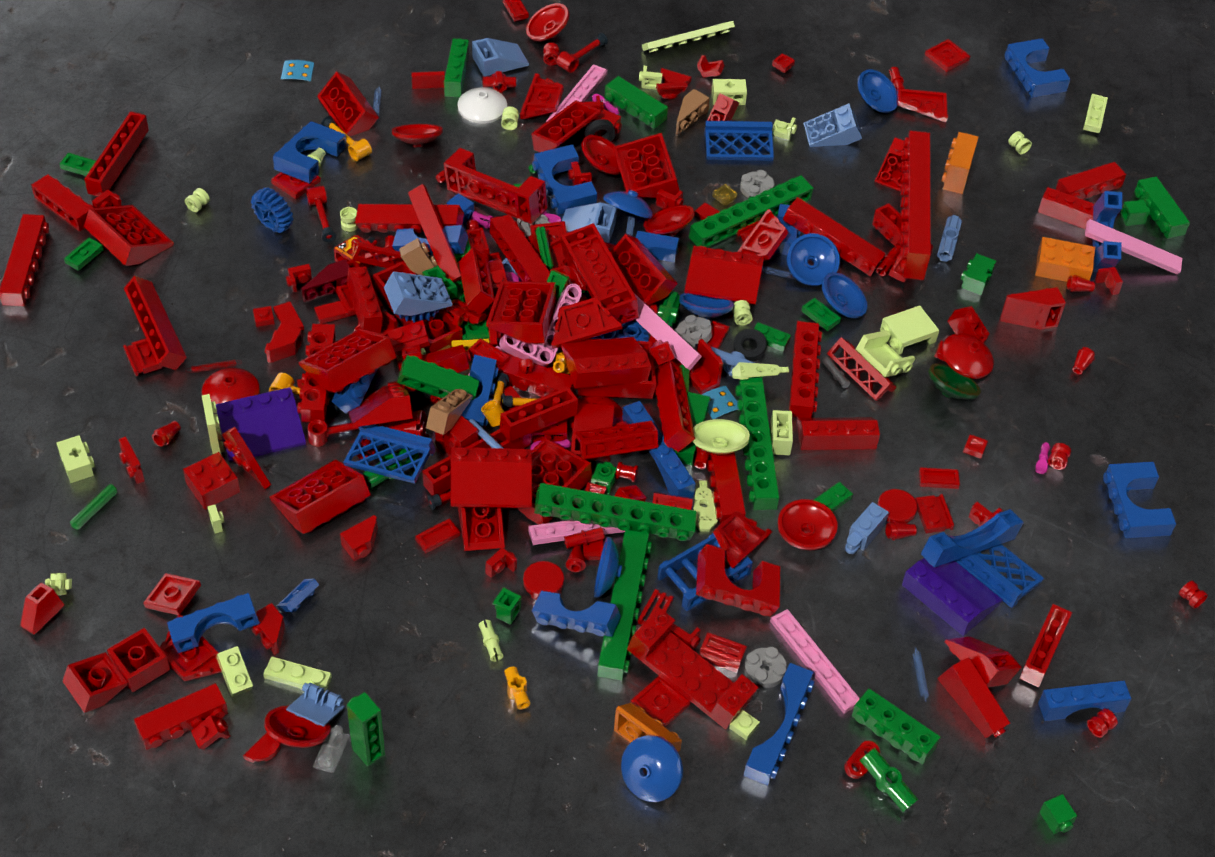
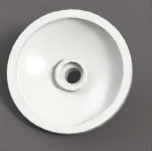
M486 87L468 90L458 100L460 115L468 121L480 124L499 120L502 118L503 110L507 107L506 98L500 92Z

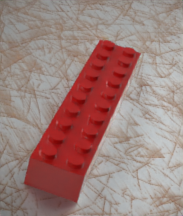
M909 130L908 137L904 139L905 150L901 152V160L903 162L901 163L900 171L903 173L901 174L900 184L903 185L901 186L900 195L903 197H901L900 208L903 209H901L900 220H903L900 225V232H903V234L900 236V245H903V247L900 248V257L903 259L900 261L899 269L902 270V278L924 280L931 255L930 133Z

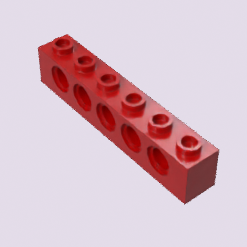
M797 321L789 411H792V417L811 418L812 412H816L817 401H814V398H817L818 387H815V384H818L819 373L816 370H819L820 359L817 356H820L821 345H818V342H821L822 331H819V323Z
M312 324V330L308 331V342L310 344L306 345V356L309 357L335 343V324ZM307 372L302 373V385L304 387L300 388L299 395L302 401L298 402L297 407L298 414H301V421L311 422L318 419L325 422L329 391L317 383Z

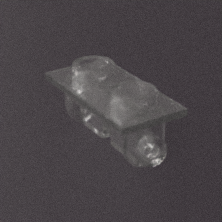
M336 725L334 728H331L329 737L323 742L314 762V768L334 773L350 735L342 732L343 728Z

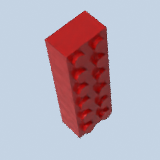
M404 261L373 274L374 289L392 312L393 310L384 286L392 272L415 274ZM445 308L440 309L435 317H430L429 321L423 320L430 346L424 347L427 354L451 348L453 340H463L462 328L451 324L453 317L445 311ZM394 314L404 326L413 323L412 320L406 322L405 318L400 319L399 315Z

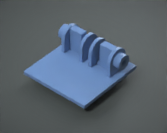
M310 682L303 685L302 691L304 693L288 706L286 710L324 727L346 705H343L344 699L341 698V695H337L329 690L324 692V688L321 687L319 689V686Z

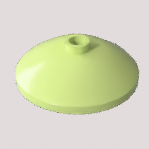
M707 420L693 427L695 435L693 443L700 449L713 454L737 452L748 444L750 438L746 427L730 420Z

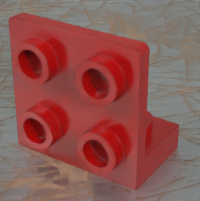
M700 339L698 340L697 352L702 357L690 370L689 382L702 395L707 391L720 387L723 361L720 356L714 353L709 344Z

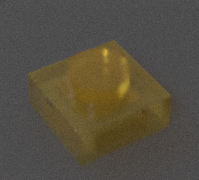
M724 184L713 191V197L725 206L737 198V192Z

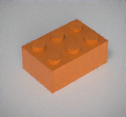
M959 132L957 138H953L945 165L947 173H943L941 181L944 182L943 190L963 194L979 136Z
M1042 237L1037 254L1035 276L1067 282L1069 276L1078 275L1090 281L1093 272L1095 247Z

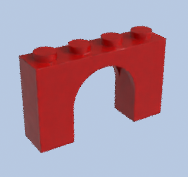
M706 544L698 554L696 595L708 600L721 602L725 605L735 606L745 611L759 613L762 616L771 617L780 607V566L761 561L753 571V589H741L735 586L725 573V549Z

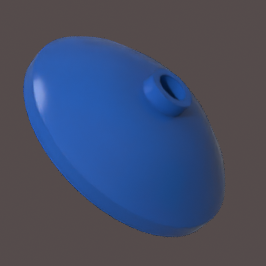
M868 69L859 75L858 90L868 106L882 113H890L898 106L897 90L884 74Z
M615 191L607 193L603 197V200L628 213L644 218H652L653 216L651 208L643 199L638 197L639 193L635 191Z
M814 233L802 235L788 249V269L791 275L804 285L820 286L827 274L837 273L840 263L838 250L833 242L823 235ZM808 260H811L813 265H809Z
M836 272L829 273L823 278L822 291L824 297L835 311L849 318H860L867 311V301L862 290L854 281Z
M683 293L679 298V302L692 314L705 319L727 314L733 310L734 306L731 300Z
M606 537L600 557L594 587V597L596 598L606 593L611 588L615 576L620 577L622 565H618V550L611 537Z
M655 735L641 736L633 740L623 753L621 760L622 776L625 784L635 796L648 802H659L671 797L678 790L683 777V765L679 753L669 741ZM643 768L647 770V775L644 774Z

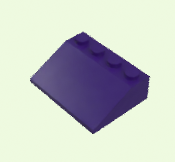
M291 387L216 404V414L218 415L221 434L228 429L236 427L254 457L306 445ZM226 448L229 462H235L232 458L235 455Z
M923 558L905 572L902 583L904 588L962 636H965L1003 602V599L955 560L933 567Z

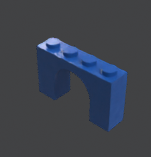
M1043 38L1008 44L1005 52V59L1009 62L1012 70L1015 71L1032 98L1066 92L1070 82V78L1064 69L1043 72L1035 70L1028 65L1030 63L1046 61L1049 47Z
M310 121L273 155L274 170L310 183L319 175V161L303 155L301 152L322 148L326 153L337 157L346 149V134Z
M573 144L535 153L534 161H532V167L534 171H537L538 179L545 181L546 196H549L551 207L556 210L558 215L564 214L565 210L569 208L597 203L598 194L592 182L566 186L558 183L553 178L556 174L571 169V162L579 161V156Z
M1104 191L1093 206V220L1113 228L1115 218L1122 210V192ZM1093 239V246L1095 247L1093 272H1098L1102 268L1115 267L1121 260L1122 242L1103 241L1101 243Z
M637 231L636 238L657 260L675 263L679 238Z
M1154 462L1109 464L1103 475L1104 483L1107 484L1109 489V498L1114 503V512L1119 518L1120 530L1123 531L1125 538L1171 536L1176 526L1171 508L1144 509L1132 503L1127 496V492L1131 490L1154 489L1159 478Z

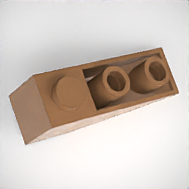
M693 89L684 96L676 124L677 135L686 130L690 124L696 122L700 116L708 112L710 107V98L696 89Z
M418 238L399 248L401 258L408 268L418 275H422V272L438 266L435 257L429 255L428 252L430 251L425 242L421 243Z
M462 389L453 390L430 407L426 428L442 435L453 428L473 395L468 394Z

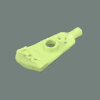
M739 362L732 369V378L743 380L749 377L774 376L780 373H789V368L779 367L774 364Z
M699 480V488L695 490L693 510L696 511L695 527L700 532H710L718 522L712 491L707 488L706 480ZM706 504L707 507H701L700 505Z

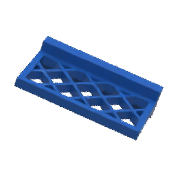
M706 121L704 129L706 160L773 161L772 122ZM709 136L718 137L719 139L714 142ZM726 137H734L735 140L730 142ZM750 137L752 138V140L747 143L742 138ZM768 137V141L764 143L759 138ZM721 141H723V142L726 143L728 146H726L724 149H722V148H721L719 145H717V144H719ZM739 141L744 146L739 149L734 144ZM754 142L761 145L757 150L751 146ZM716 148L719 153L710 154V150ZM732 148L736 153L729 154L726 151ZM748 148L753 153L746 155L743 151ZM766 149L769 155H763L760 151Z
M375 424L359 426L360 432L343 463L348 467L415 484L429 456H433L436 449L431 438ZM363 439L371 440V444L360 447ZM382 444H387L389 446V448L382 450L380 452H378L376 448L377 446ZM374 448L376 453L365 458L363 452ZM400 448L406 449V453L395 456L394 451ZM392 452L394 458L383 462L381 457ZM417 453L423 454L422 458L413 461L412 455ZM362 454L363 459L357 462L351 461L354 456ZM407 457L410 458L411 463L400 466L398 461ZM377 458H379L381 462L380 464L375 466H370L368 464V462L375 460ZM397 463V469L392 471L386 470V466ZM412 467L415 469L412 476L403 473V471Z
M1002 544L986 549L989 550L990 555L981 554L980 551L955 560L1003 599V602L1011 608L1016 606L1022 597L1044 580L1040 574ZM994 551L1001 552L1003 556L994 555ZM984 560H990V561H991V565H989V564H988L986 561H984ZM996 561L1004 562L1005 567L996 566ZM1009 563L1016 564L1019 569L1010 568ZM999 572L1006 573V574H1007V578H1005V577H1004L1002 574H1000ZM1011 574L1020 575L1021 580L1013 579ZM1025 575L1031 576L1035 581L1025 580ZM1015 585H1022L1023 590H1020Z

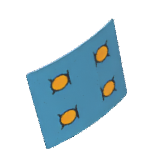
M304 60L284 61L281 80L300 79L311 81L314 62Z
M727 386L718 387L702 394L710 396L708 413L712 419L738 410L737 400Z

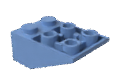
M491 38L472 41V57L483 76H490L496 71L506 72L529 66V62L516 43Z
M850 104L803 123L810 147L848 145L862 139L856 116Z
M600 202L565 210L562 221H565L567 233L594 223L604 242L610 243L617 220V207Z
M392 272L384 286L394 314L413 316L452 306L442 278Z

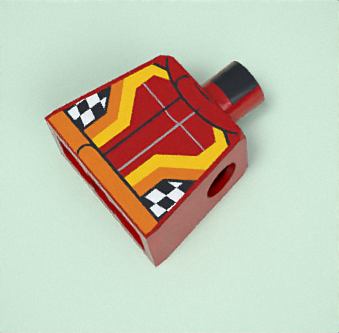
M354 235L334 247L335 261L338 262L346 259L350 268L364 266L368 268L370 264L352 261L353 245L360 242L375 246L377 245V240L373 236H369L365 240L358 235Z

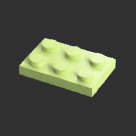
M210 394L202 395L212 453L219 452L221 454L224 452L223 441H220L222 440L218 415L213 414L217 413L215 401L211 402Z

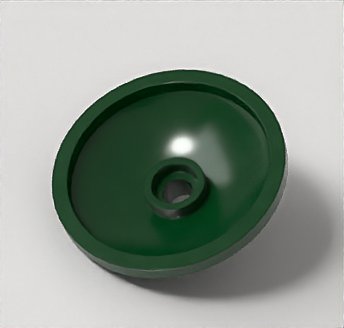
M932 364L928 370L935 386L948 398L971 400L977 398L981 393L980 387L973 379L960 375L950 366Z

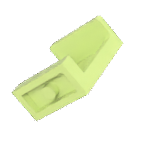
M921 306L883 318L880 331L887 330L891 334L888 342L891 348L899 355L903 353L904 347L925 339L929 344L935 343L939 333V329Z
M887 330L863 335L856 350L884 377L907 373L912 369L915 357L908 356L902 358L887 344L891 336Z

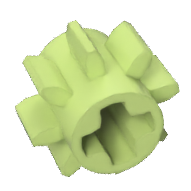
M51 573L50 578L45 579V585L54 589L57 595H66V590L72 589V579H67V573Z

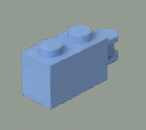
M872 502L850 527L845 551L849 554L856 553L859 548L864 551L885 527L889 512Z

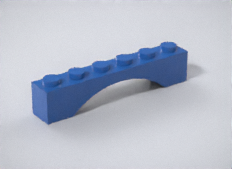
M641 401L624 406L622 413L623 421L628 422V424L652 421L657 428L658 448L648 449V451L655 460L670 495L693 498L695 481L674 450L666 446L664 435Z
M1010 509L996 514L985 524L966 534L950 536L945 532L930 536L921 555L929 564L937 567L1014 540L1024 522Z
M789 663L780 689L785 704V719L771 738L753 748L745 767L744 777L767 786L771 778H776L779 767L776 765L778 761H783L787 749H784L786 743L790 744L794 734L791 729L793 726L797 727L801 715L798 712L800 709L804 710L808 700L805 697L806 693H811L815 683L812 680L813 671Z

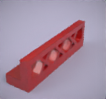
M360 242L353 245L352 261L383 268H389L404 261L399 251Z
M841 337L827 352L876 401L887 390L893 392L897 388L887 377H884L848 340ZM841 346L844 349V357L837 358L834 353ZM848 360L856 361V369L848 368ZM860 372H868V381L860 380ZM872 383H879L883 386L877 394L872 391Z
M652 421L576 432V438L580 443L582 459L658 448V430Z

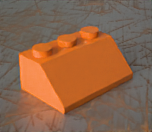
M633 703L620 705L616 708L614 731L631 743L641 736L655 735L669 741L677 752H680L682 743L680 737L675 732H670L659 720L647 715L643 708L637 707Z

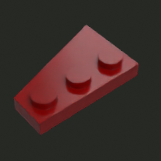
M898 88V106L947 122L946 93Z

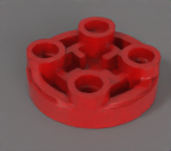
M887 490L880 495L877 503L878 506L889 512L887 521L890 523L891 521L908 523L916 515L917 502L910 493L904 490Z
M538 561L528 566L525 570L523 584L531 598L537 600L541 591L561 594L564 585V574L556 564L549 561Z

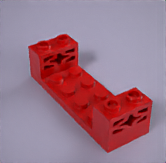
M459 148L443 163L447 190L459 193L466 198L505 214H510L530 224L548 208L545 181L530 176L518 188L476 171L474 153Z
M593 223L560 235L562 251L569 266L573 263L575 264L592 297H596L602 306L621 324L639 318L637 298L595 224Z
M658 607L633 634L627 650L726 730L738 714L750 703L759 687L743 674L735 682H732L670 632L675 619Z

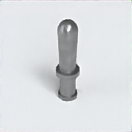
M825 356L822 359V363L834 375L833 378L839 381L842 388H847L850 385V381L844 377L843 371L837 368L831 358Z

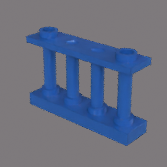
M714 533L669 561L665 560L658 568L657 578L659 580L669 576L684 593L682 607L686 611L707 599L696 595V587L694 589L689 588L675 571L685 567L697 580V568L692 562L698 559L699 552L706 544L721 548ZM746 557L734 568L729 567L726 569L725 573L728 579L734 584L751 574L753 562L749 557Z

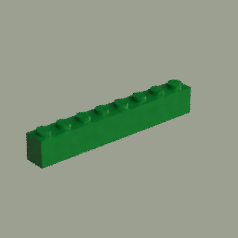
M625 530L618 565H622L620 577L615 578L610 603L616 604L621 617L612 637L604 636L597 677L622 681L623 674L628 673L630 661L626 660L627 655H631V652L627 648L630 643V637L636 631V625H633V621L638 620L639 608H636L637 603L641 604L643 591H639L640 586L644 587L646 575L642 573L643 570H647L649 558L645 557L646 553L650 554L652 542L648 541L649 533Z

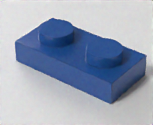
M315 578L304 579L277 605L278 609L281 612L296 611L304 599L311 597L315 593L314 589L319 586Z

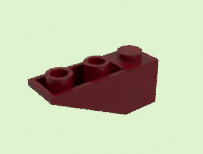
M346 259L327 265L301 288L303 302L336 292V286L347 285L348 268L350 266Z

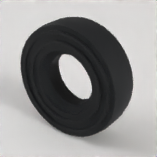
M605 119L595 120L585 129V137L594 135L599 130H606V133L601 137L610 142L615 137L613 124Z
M745 329L736 335L733 346L734 351L742 353L745 359L755 361L764 355L767 342L760 331ZM749 339L757 343V347L751 351L743 347V343Z

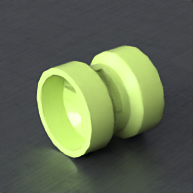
M506 107L503 110L501 125L504 129L514 130L517 128L519 111L514 107Z
M1020 131L1015 132L1008 141L1013 148H1016L1020 155L1025 154L1032 146V142L1025 138L1024 134Z
M201 188L196 189L193 195H189L185 199V204L193 212H198L202 205L210 202L209 195Z
M345 207L340 211L341 228L347 232L358 229V226L355 224L357 210L353 207Z
M745 300L736 301L732 310L735 323L740 326L749 324L753 318L749 303Z

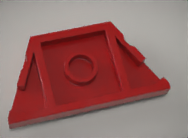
M535 73L520 112V119L556 112L564 91L563 85L553 82L549 78L544 80L540 78V74Z
M768 209L737 252L764 257V260H769L789 232L780 223L779 219L773 215L772 211Z
M594 297L559 308L558 321L555 325V334L551 345L554 349L561 347V343L578 342L623 328L621 323Z
M236 427L228 429L221 434L225 440L223 444L228 451H232L235 455L232 457L239 467L242 466L264 489L268 488L271 483Z
M737 511L713 531L720 547L725 549V557L732 568L740 563L772 533L768 528L765 531L756 526V521L746 518Z
M168 631L166 640L161 643L160 648L167 656L169 666L184 682L222 672L216 658L219 652L203 636L200 638L199 646L178 653L173 644L170 631Z

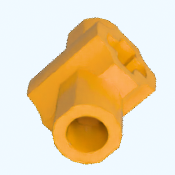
M563 352L556 353L553 364L554 371L568 374L569 370Z
M517 667L507 668L504 674L507 680L508 697L515 700L519 710L526 709L530 706L526 678L519 675Z

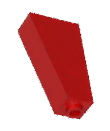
M459 345L424 354L420 360L432 362L440 367L452 369L459 373L470 368L468 362L471 361L469 350L465 351L464 346ZM403 360L397 362L399 370L401 369ZM404 385L408 393L416 390Z
M969 657L954 664L937 678L985 738L991 735L996 738L1006 732L1004 728L1010 722Z

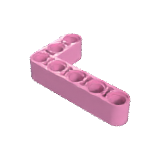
M570 284L561 293L552 316L545 343H525L505 334L499 342L501 349L515 357L524 360L533 359V363L547 367L553 361L558 348L553 349L552 345L548 344L547 339L553 341L555 334L554 323L558 321L559 308L579 302L582 294L581 288L576 284ZM568 291L574 294V298L569 296ZM506 338H510L513 341V345H510ZM523 347H528L530 353H526L523 350ZM540 355H544L547 362L542 361Z

